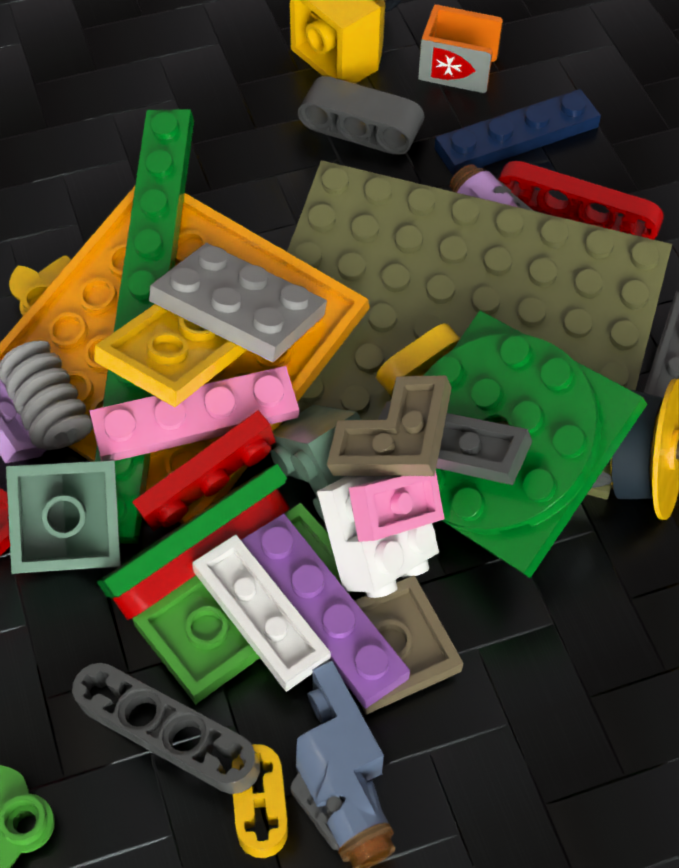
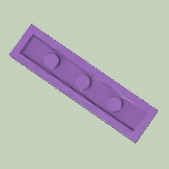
M282 514L241 540L331 652V661H333L342 680L365 709L409 679L410 669L285 514Z

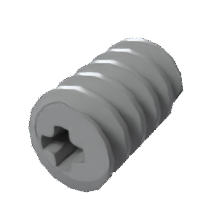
M38 340L19 345L6 353L0 361V380L5 384L7 394L13 400L16 412L21 415L22 424L29 431L32 444L44 450L61 449L84 439L92 431L93 426L90 416L84 415L86 412L84 402L76 399L78 392L76 387L69 383V373L61 368L62 360L60 356L50 353L51 346L49 342Z

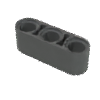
M329 76L318 77L314 81L298 110L301 122L313 131L395 155L405 154L409 151L425 118L421 107L412 100Z

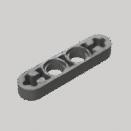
M105 663L91 664L77 674L73 682L72 693L82 711L90 718L220 791L229 794L241 793L249 789L257 781L260 773V761L252 744L245 737ZM107 684L112 694L119 699L116 707L111 699L102 694H96L92 697L90 694L91 689L94 686L103 688ZM142 703H151L157 706L156 715L150 723L138 727L129 724V716L136 706ZM185 727L200 729L201 739L193 749L181 752L173 748V739L181 729ZM214 746L220 755L229 760H235L240 754L244 767L241 770L231 768L226 774L218 758L211 755Z

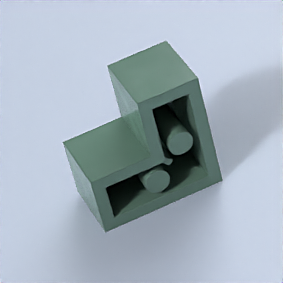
M313 404L299 413L298 418L288 420L273 431L276 442L272 444L274 449L270 453L273 462L280 466L286 476L309 482L316 495V498L313 499L314 507L325 522L317 491L345 477L333 476L327 466L337 420H361L358 412Z

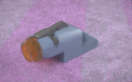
M330 661L312 670L313 691L308 693V699L316 717L323 724L297 738L296 770L298 774L291 784V793L316 825V828L330 847L338 850L344 862L350 861L353 868H370L389 857L396 849L391 840L394 832L382 811L372 780L382 775L384 755L333 661Z

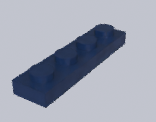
M578 89L435 137L434 149L454 177L598 128L601 115L582 90Z

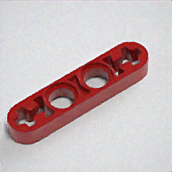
M511 161L505 164L498 178L500 182L512 191L511 193L532 210L653 240L658 235L664 219L661 208L649 200L522 161ZM549 191H559L566 195L568 200L556 199L550 195ZM590 204H601L609 210V213H600L594 210Z
M277 488L124 594L112 599L126 620L139 615L194 577L196 574L193 571L192 562L234 535H237L240 540L244 539L289 510L288 503Z

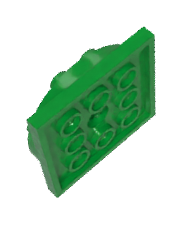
M479 310L453 350L440 358L423 376L447 375L452 387L447 413L495 423L508 421L509 426L528 429L532 438V444L513 485L436 468L445 518L441 521L531 578L647 406V403L642 396L576 362L552 343L526 335Z

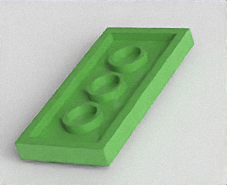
M301 503L285 513L286 517L341 584L327 531ZM196 575L139 615L132 617L136 629L195 704L260 659Z

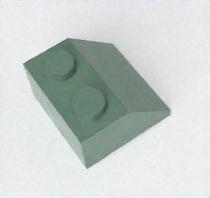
M115 460L6 466L11 574L120 566Z

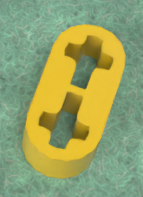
M440 324L389 358L378 370L376 379L392 397L396 377L423 376L440 358L453 350L460 337L448 324Z
M252 744L259 761L262 763L263 770H272L273 772H268L263 776L264 793L253 794V787L251 786L241 793L233 794L235 827L239 844L247 854L257 858H267L275 855L283 848L288 834L282 766L279 756L273 749L265 745ZM240 754L232 761L231 768L241 770L244 767ZM266 807L268 824L278 825V828L269 830V840L257 841L255 832H246V829L255 827V808Z

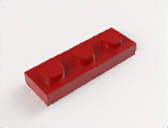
M257 410L132 501L154 532L161 526L169 527L174 525L187 514L189 505L203 495L209 497L218 493L228 484L229 476L245 464L253 466L264 459L270 452L271 445L276 442L270 423Z

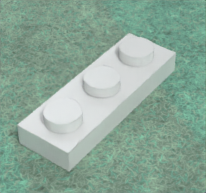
M234 535L192 562L193 571L286 692L310 676L313 669L331 661V652L237 535Z

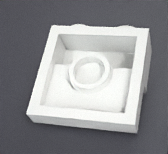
M345 476L317 491L341 584L346 591L366 592L370 598L389 595L398 589L397 578L417 576L429 570L428 559L439 553L435 530L432 523L375 541L358 542L349 488L392 476Z

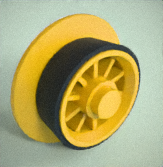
M677 378L670 381L664 398L633 391L644 398L647 406L610 460L612 487L617 499H653L655 514L660 520H667L670 517L679 492V379Z

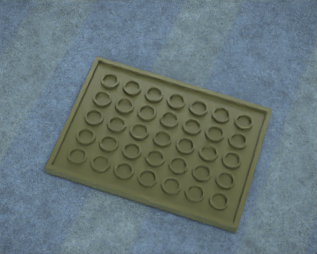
M321 160L287 252L366 297L369 300L370 309L297 402L300 410L299 413L314 404L358 412L361 420H378L386 402H391L392 399L376 379V374L380 367L394 354L440 324H448L461 338L479 310L526 335L552 343L576 362L629 390L636 391L672 244ZM504 421L498 422V423H500V424L509 425V424H508V421H507V422H504ZM610 465L606 466L602 472L611 475ZM612 482L609 485L591 488L587 495L607 500Z

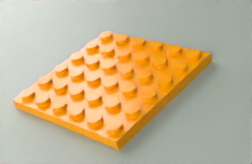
M135 186L0 342V361L6 353L24 343L38 340L49 342L51 346L50 353L60 356L62 360L61 368L69 373V383L74 385L78 392L76 399L84 402L86 406L84 415L90 416L89 410L103 407L108 369L94 362L95 345L114 333ZM185 193L175 266L205 243H208L212 246L220 247L227 253L252 265L262 267L267 272L294 285L302 286L309 292L327 300L325 315L275 362H271L247 350L205 383L208 384L286 366L298 402L370 309L369 300ZM282 422L270 424L272 431L278 428ZM93 429L84 439L68 446L90 462H95L97 448ZM222 436L151 452L146 491ZM245 464L230 475L228 484L218 493L209 497L203 495L189 505L187 514L179 522L184 523L227 494L248 466Z

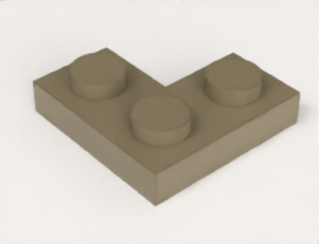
M447 375L396 377L387 420H337L327 461V466L332 475L435 476L452 389Z

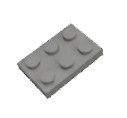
M205 243L151 284L149 296L150 302L271 362H275L325 315L327 304L326 299L309 292L306 288L294 285L267 272L262 267L252 265L227 253L224 249Z

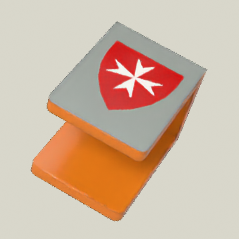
M434 4L421 39L418 80L485 93L489 83L491 62H495L498 57L503 19L497 16Z

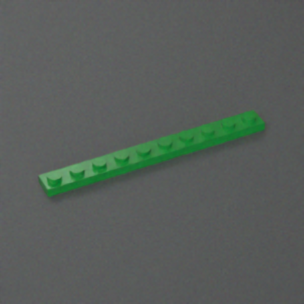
M191 109L146 111L114 332L154 305V303L149 301L150 285L175 267L194 126ZM108 370L103 407L154 396ZM98 446L96 448L95 461H101ZM151 453L115 461L119 543L139 544L142 516L132 501L146 492Z

